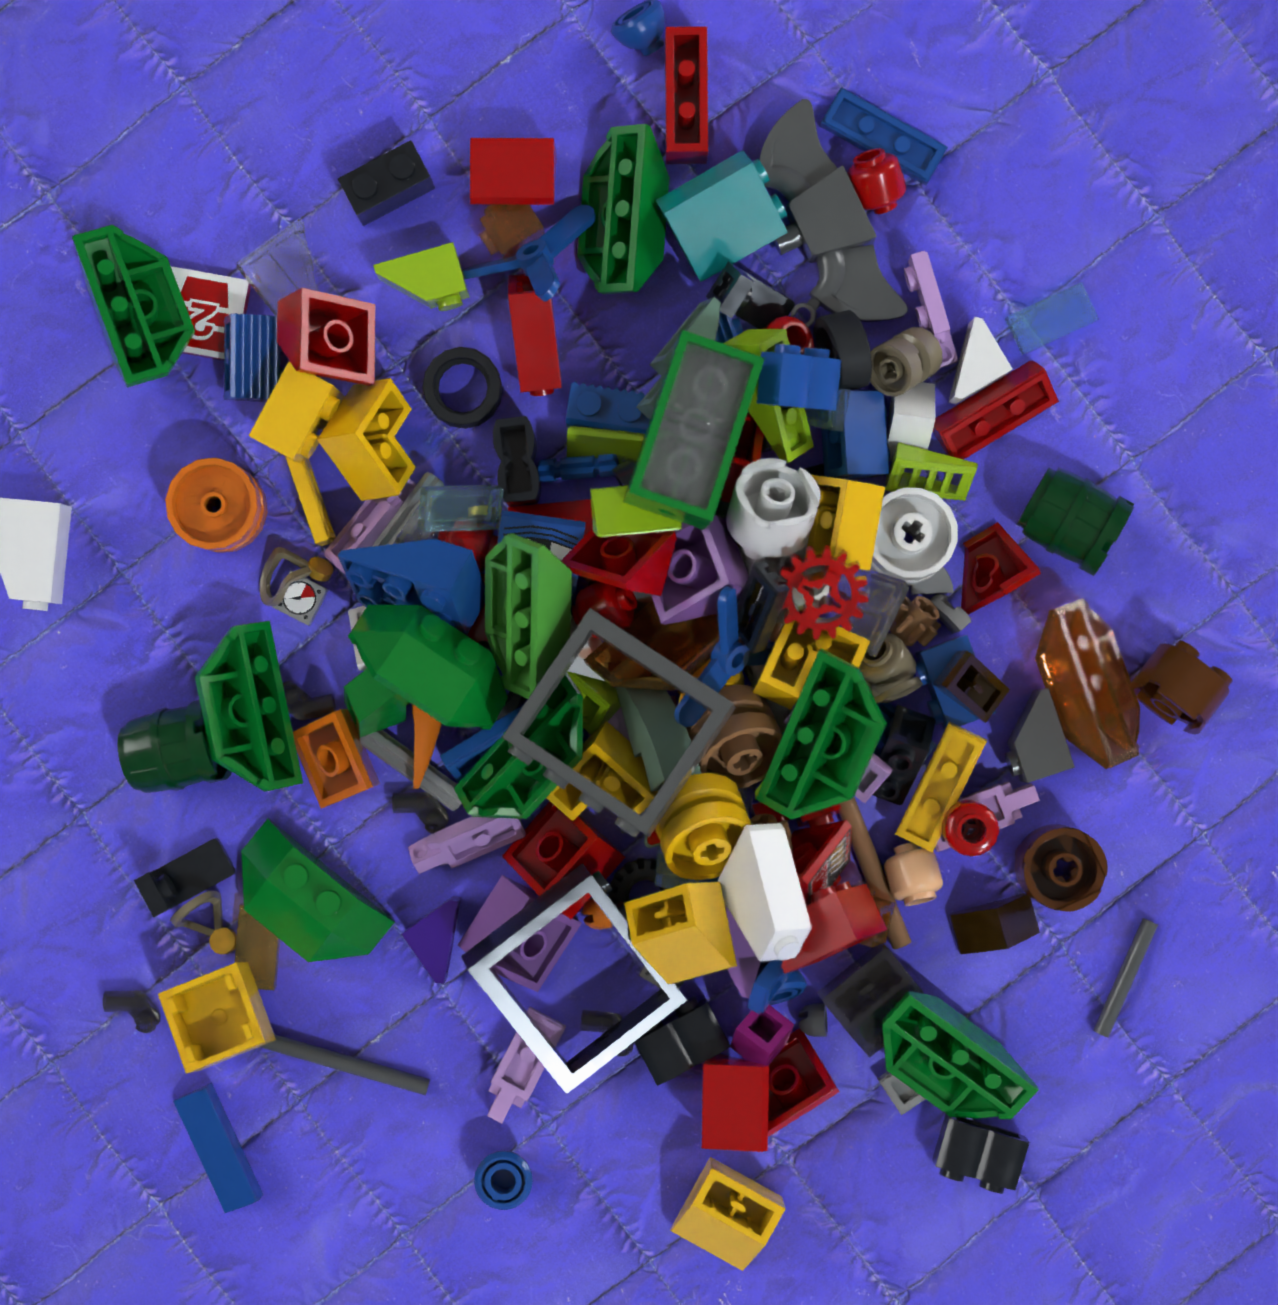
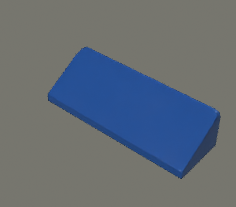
M209 1083L173 1101L224 1212L227 1213L259 1201L263 1196V1192L213 1084Z

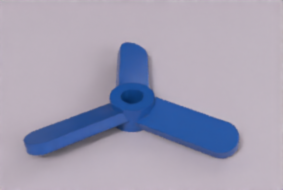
M579 205L573 208L538 240L523 245L516 252L515 256L480 263L463 269L464 279L522 268L525 276L529 277L536 296L542 301H548L556 294L560 287V281L552 266L554 258L595 222L594 209L589 205Z
M727 586L721 590L717 604L719 641L712 650L711 661L697 678L718 693L729 678L741 672L745 666L765 665L775 643L768 642L764 651L753 654L744 643L739 642L736 589ZM685 695L675 709L674 718L680 725L691 727L697 723L706 709Z

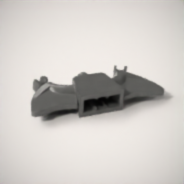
M802 99L791 107L773 126L764 142L759 159L770 179L769 182L764 184L765 188L778 190L789 202L785 210L790 222L789 225L785 226L788 233L773 241L780 255H783L801 246L808 262H817L819 280L809 293L810 300L807 303H800L794 306L790 316L794 317L802 307L807 308L811 313L810 320L805 323L807 327L816 321V310L820 306L832 314L851 310L863 322L886 321L903 317L907 313L908 307L889 285L878 267L873 245L877 237L844 166L837 168L819 142L811 102L807 99Z

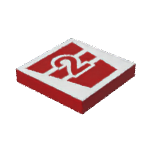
M171 266L195 329V334L183 353L224 361V319L232 313L246 314L252 283L245 279Z

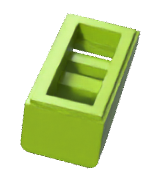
M898 442L889 467V474L886 476L885 490L894 492L901 488H923L943 499L965 501L978 463ZM905 468H912V473L904 472ZM921 470H929L927 478L920 476ZM938 471L945 472L942 482L935 480ZM954 473L962 474L958 486L950 484Z

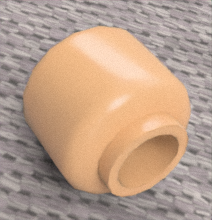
M912 842L895 847V855L884 863V871L892 897L896 900L904 901L905 906L918 905L936 899V892L942 888L943 879L935 853L924 848L919 849L918 845Z

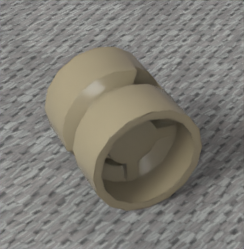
M911 327L876 346L871 351L872 376L870 382L884 395L896 397L927 380L940 369L942 364V349L938 340L930 331L922 327Z

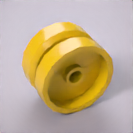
M703 773L689 777L656 826L655 831L661 841L660 846L670 871L681 878L698 881L717 878L721 875L745 825L752 824L736 783L724 775Z

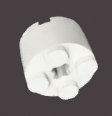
M766 458L754 461L743 469L742 474L736 481L726 516L727 527L734 540L743 547L744 553L752 559L784 557L802 550L806 545L815 520L821 497L818 484L812 475L803 468L799 467V470L796 471L785 466L787 462L785 460Z

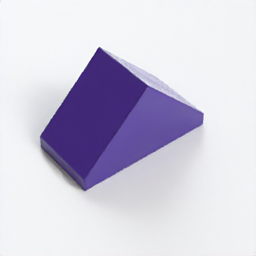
M452 896L401 934L435 983L444 984L448 977L461 897Z

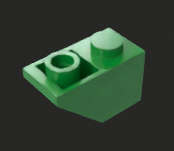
M365 669L344 686V703L360 738L406 721V705L411 703L375 680L368 669Z

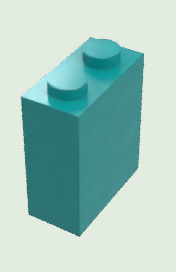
M743 150L656 200L700 282L723 270L728 261L734 264L788 233L781 220L787 216L784 206L776 193L769 196L764 186L765 183L770 181L765 168L759 159L751 161Z

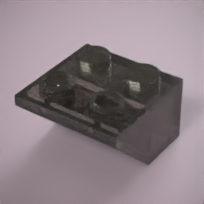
M880 941L817 993L840 1024L870 1058L884 1047L882 1020L908 991L923 993V991L885 944Z

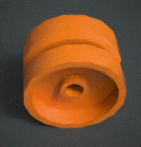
M219 458L198 459L181 468L170 482L165 499L167 518L175 533L190 545L216 553L235 552L251 544L263 530L268 513L266 494L259 481L244 468ZM219 498L221 508L217 512H212V506H217L215 500Z

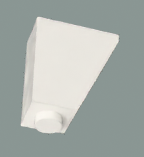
M0 498V573L9 599L22 600V609L48 611L49 603L62 604L71 506L61 503Z
M781 823L745 825L717 881L721 884L724 902L759 961L796 958L811 930V924L785 829Z

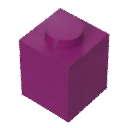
M770 1005L760 1015L751 1010L736 1028L730 1046L747 1061L768 1066L787 1044L795 1024Z

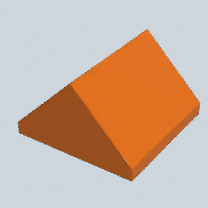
M347 709L337 710L293 731L297 753L321 809L380 784L366 748L360 743V737Z

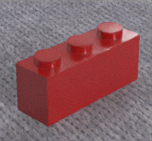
M707 26L665 28L666 164H707Z

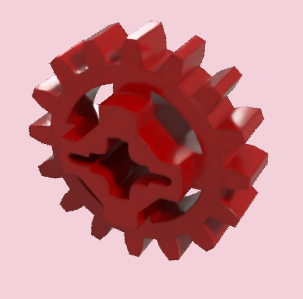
M825 544L822 554L816 555L813 547L808 546L806 558L802 559L796 553L791 555V561L794 565L792 569L785 566L781 567L780 574L786 579V582H778V585L785 583L790 589L782 609L788 608L783 621L785 624L796 620L798 622L797 634L801 635L807 628L812 629L813 639L818 640L821 630H827L830 637L834 639L837 633L836 627L841 625L848 632L852 630V624L849 619L851 616L862 619L864 613L857 604L868 602L869 595L864 591H859V588L866 586L868 581L866 576H855L860 569L858 561L851 562L850 564L845 563L847 551L842 550L835 557L831 555L830 545ZM826 565L822 571L815 573L805 571L813 566ZM842 574H844L850 584V597L839 589L838 583L841 580ZM824 584L828 585L831 597L823 595L820 600L815 599L813 587L821 589ZM793 587L804 596L805 603L802 610L797 607L793 599ZM832 611L837 613V615L830 618L818 619L821 614Z

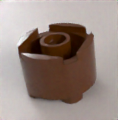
M1179 640L1175 646L1163 643L1157 647L1129 686L1131 690L1140 689V692L1136 695L1137 699L1159 718L1171 725L1178 719L1188 724L1183 731L1190 734H1199L1228 696V687L1233 680L1220 668L1215 666L1210 668L1199 660V652L1190 644Z
M1052 824L1037 828L1025 837L1015 851V874L1019 885L1030 898L1050 909L1071 912L1088 906L1100 894L1105 877L1107 876L1106 856L1098 842L1083 831L1069 826ZM1058 859L1068 863L1063 867L1064 875L1062 876L1053 872V869L1057 867L1056 861Z

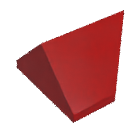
M998 522L963 543L965 555L961 608L969 615L1041 574L1038 566Z

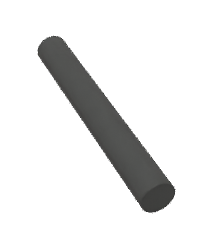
M1144 918L1142 919L1093 1029L1094 1032L1109 1038L1158 924Z

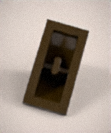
M967 650L957 651L932 684L984 723L988 721L1010 691L1001 680Z
M1026 893L949 914L961 955L1009 949L1040 933L1031 898Z

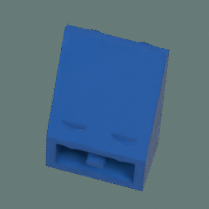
M437 539L340 550L337 555L353 588L356 599L365 607L368 605H421L467 636L485 604V585L473 551Z

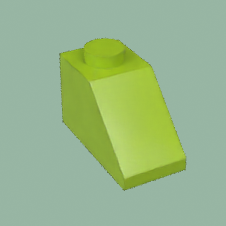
M453 242L373 265L380 281L431 309L438 307L439 311L452 310L462 306L463 299L470 298L458 253Z

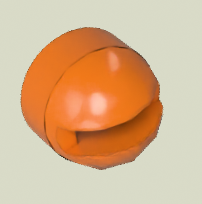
M593 898L584 904L581 912L584 915H589L583 919L587 926L598 930L613 927L611 921Z

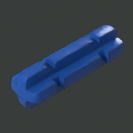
M615 454L599 455L598 458H595V455L560 458V461H557L556 458L543 459L538 462V472L542 482L556 481L559 477L562 480L595 478L598 474H600V477L614 476L612 469L619 465Z

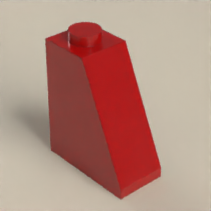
M525 274L509 275L508 300L520 393L530 392L532 396L552 394L554 389L562 388L553 299L542 301L536 296L530 279Z

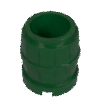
M1060 467L1056 471L1048 468L1016 525L1023 528L1022 534L1046 548V551L1079 564L1081 570L1094 576L1108 556L1107 552L1112 544L1117 541L1133 511L1134 503L1121 496L1116 498L1106 490L1095 485L1093 481L1087 478L1084 479Z
M200 700L193 701L188 707L158 709L152 714L130 720L126 726L120 729L117 744L119 762L127 782L135 790H141L145 793L170 789L177 791L202 781L213 783L226 780L232 774L230 770L211 759Z

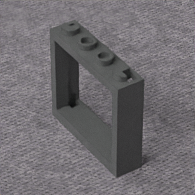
M590 608L502 738L512 744L508 752L525 764L530 765L532 760L535 759L547 767L543 776L562 789H565L568 783L581 790L583 793L578 800L599 814L606 807L619 816L614 824L634 838H636L640 831L650 837L736 707L733 702ZM592 634L711 712L642 816L524 737V734Z

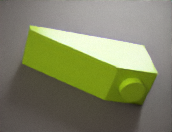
M747 329L723 344L761 357V352H774L775 344L789 345L786 329ZM758 378L748 411L778 458L789 463L814 447L805 408L757 404Z

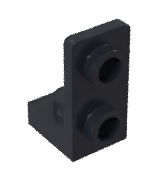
M729 261L706 296L707 299L715 297L721 303L720 312L730 318L736 315L758 329H762L776 318L788 316L795 306V303L790 298Z
M897 704L891 718L885 744L879 755V758L889 765L893 771L875 791L873 796L897 805L903 804L929 752L936 722L935 718Z
M214 838L168 864L135 879L134 882L152 916L156 917L234 875L236 870L220 840Z

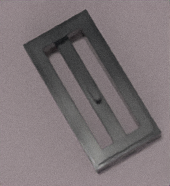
M766 561L753 564L737 605L738 634L753 654L766 649L790 590L785 583L778 585L780 577L776 572L768 574L770 565Z

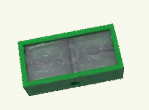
M686 330L681 331L675 342L623 500L624 503L703 530L708 527L713 521L765 358Z

